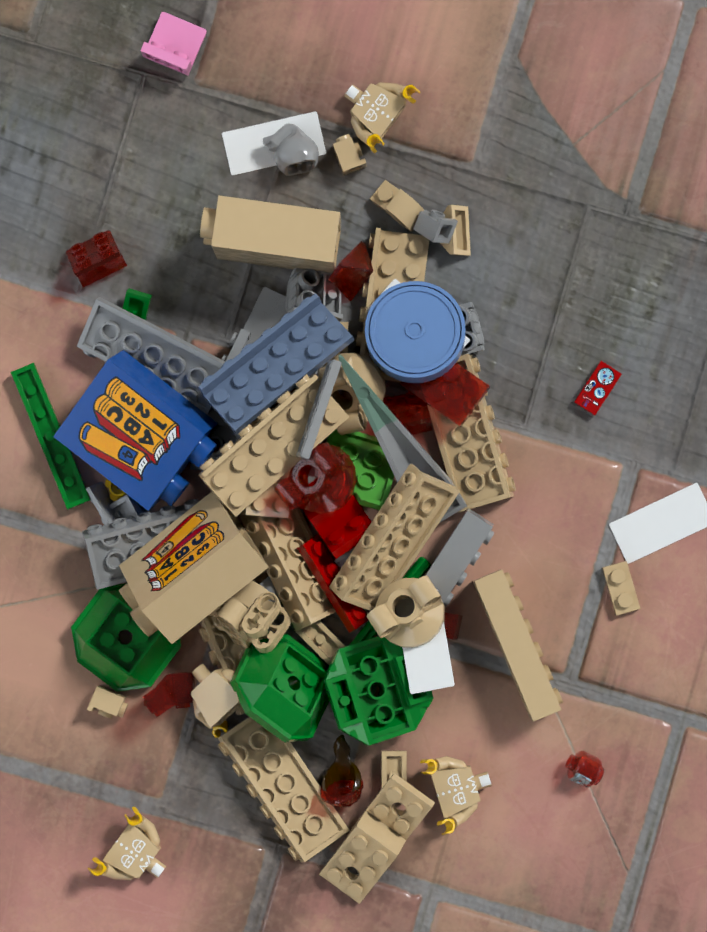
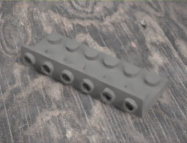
M101 297L95 300L76 347L82 349L83 353L87 356L98 357L105 361L104 363L112 356L124 350L201 411L209 414L214 410L202 396L198 387L207 376L213 375L220 370L225 361Z
M191 499L186 501L184 505L176 507L173 505L164 506L157 512H141L134 518H118L113 520L111 524L103 526L96 524L82 531L96 589L127 582L119 565L201 500Z

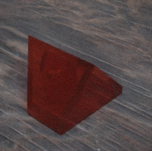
M361 241L339 263L328 278L350 302L373 273V267L365 243Z

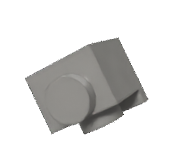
M424 210L420 211L413 229L432 242L449 244L458 221L445 218V214L438 210H431V212Z

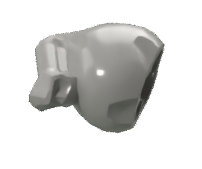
M285 124L275 134L263 138L264 146H267L270 151L275 152L274 159L276 165L286 176L307 173L316 167L319 156L318 147L296 125Z

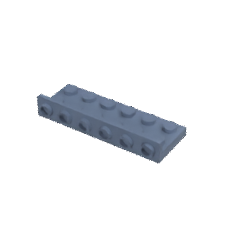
M314 294L311 297L305 298L293 312L285 314L274 327L266 329L254 343L246 345L239 355L227 360L215 374L207 376L198 388L206 401L237 435L248 424L256 420L265 409L271 408L276 404V400L286 391L291 392L296 388L297 385L295 383L300 381L306 374L311 376L352 343L354 338L321 303L320 297Z

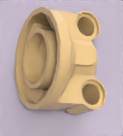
M356 353L339 354L344 357L383 402L386 393L385 378L377 365L368 357ZM337 355V356H334V357H333L332 359H330V360L335 359V360L339 361L338 355ZM327 363L325 364V367H322V368L319 369V382H320V383H321V380H322V377H323V374H324V371H325V368H326ZM341 365L331 396L349 416L337 428L340 435L366 430L368 419ZM338 390L348 391L353 397V401L342 397Z
M427 575L419 579L402 578L391 583L380 594L375 608L367 614V618L380 638L385 637L391 643L403 648H417L429 643L439 633L445 618V606L441 595ZM404 598L413 599L415 607L410 616L399 617L395 614L396 605L400 600Z

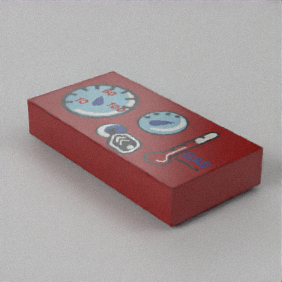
M600 361L574 403L595 416L622 374L603 361Z

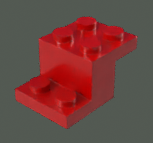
M334 467L322 473L317 479L293 494L336 559L355 547L371 524V520Z

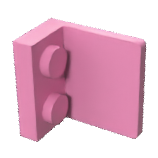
M161 12L149 42H144L140 51L144 58L189 76L207 31L171 14Z

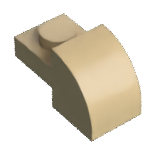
M386 180L370 198L375 205L388 213L410 232H412L420 211H424L412 197L403 190L397 189Z

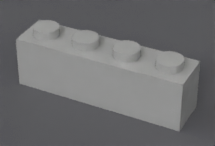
M469 508L426 573L435 588L438 589L445 607L448 606L454 596L451 593L454 586L458 585L460 587L468 574L464 572L469 564L474 566L481 553L478 552V549L482 543L487 545L495 533L491 530L494 525L493 523Z

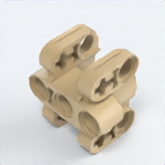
M254 581L248 583L209 614L212 616L216 627L219 630L225 631L233 641L247 649L253 643L256 650L260 653L271 652L291 624V619L285 609L281 607L278 597ZM277 615L285 616L282 624H272ZM261 638H263V639L268 638V639H269V642H268V643L263 642V643L261 644L259 640H260Z

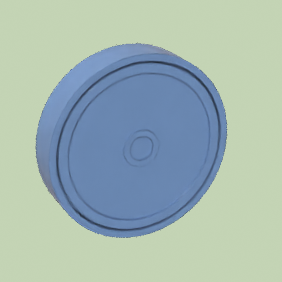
M409 281L392 286L379 295L368 311L365 321L367 349L377 367L396 380L407 383H423L439 378L455 365L463 351L465 344V320L462 310L447 291L434 284L422 281Z

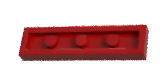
M318 534L297 547L348 632L356 630L368 621L367 614L363 608L342 601L330 589V584L340 570Z

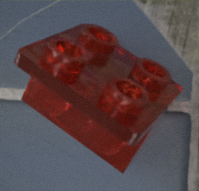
M110 230L99 232L93 238L83 243L74 244L66 251L73 272L78 277L83 288L127 266Z
M422 390L384 398L383 403L411 435L432 430L431 417Z

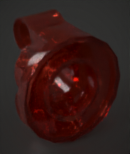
M328 442L321 443L312 450L309 459H301L291 468L289 477L280 481L274 488V491L289 510L299 508L318 514L335 512L345 506L353 495L356 485L355 466L350 456L340 447L330 445ZM315 467L318 472V480L314 486L310 487L308 475L311 468Z

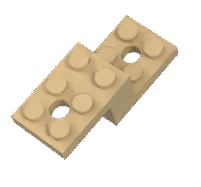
M393 773L356 821L347 838L323 867L319 875L360 904L398 856L408 837L431 810L435 802ZM395 803H402L406 810L397 809ZM348 867L356 868L359 874H352Z

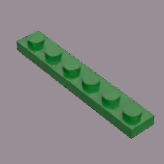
M35 363L12 371L11 375L67 510L91 501L71 450L53 437L60 428V423Z

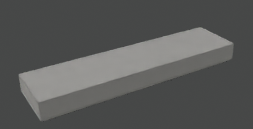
M335 359L327 362L296 453L297 457L304 460L310 458L342 362Z

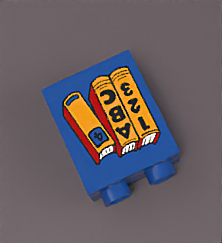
M122 350L106 361L53 437L149 511L161 500L172 506L183 494L189 482L180 475L189 462L200 468L216 449L218 444L208 436L218 423L130 354Z

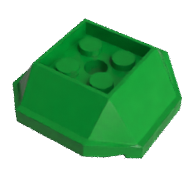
M127 583L99 589L71 626L77 662L117 692L152 687L182 647L181 637L171 644L159 630L148 637L140 629L130 614L133 609L119 592V589ZM123 630H129L132 633L133 638L129 644H124L120 640L119 636Z
M284 634L277 646L269 653H260L252 643L248 649L246 648L230 681L234 692H237L239 702L245 714L284 743L307 741L313 738L329 702L323 681L327 673L325 662L288 634ZM266 638L259 641L261 644L263 642L268 643L269 639Z
M377 636L337 649L323 680L338 729L366 746L415 731L434 699L432 691L410 693L403 648L391 643L385 637L380 638ZM373 683L379 687V694L376 697L370 692V687Z

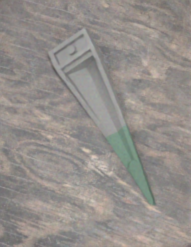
M338 355L339 361L342 362L343 370L373 429L397 483L407 467L413 464L421 472L455 486L447 474L344 357ZM460 493L440 522L467 507Z

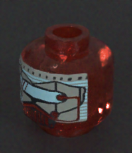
M579 751L575 755H570L565 764V768L568 769V778L586 788L597 785L604 774V767H602L600 758L586 751Z

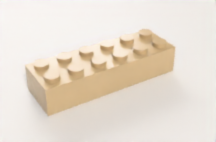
M500 569L473 580L474 587L530 719L534 722L560 711L559 704L563 703L558 689H552L550 680H553V676L548 665H542L540 657L543 656L539 643L533 642L530 634L534 633L529 620L523 619L520 613L521 610H524L519 596H513L510 588L514 584L508 572L504 573Z

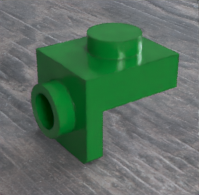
M128 288L122 309L146 320L152 295Z

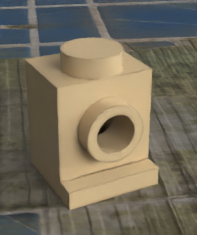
M350 134L336 139L337 143L333 144V150L343 176L367 167L365 158L361 160L359 158L363 156L359 143H353Z
M99 685L94 691L87 710L92 712L97 708L99 709L98 714L111 719L114 715L123 718L128 704L125 703L126 696Z

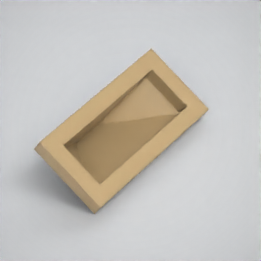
M448 205L444 211L445 218L456 219L458 223L449 244H440L450 255L471 256L468 206Z

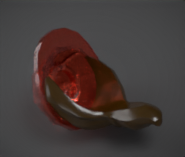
M340 735L333 745L336 759L323 776L320 795L322 801L335 807L345 808L351 807L360 799L364 785L359 768L350 760V746L346 742L345 736Z

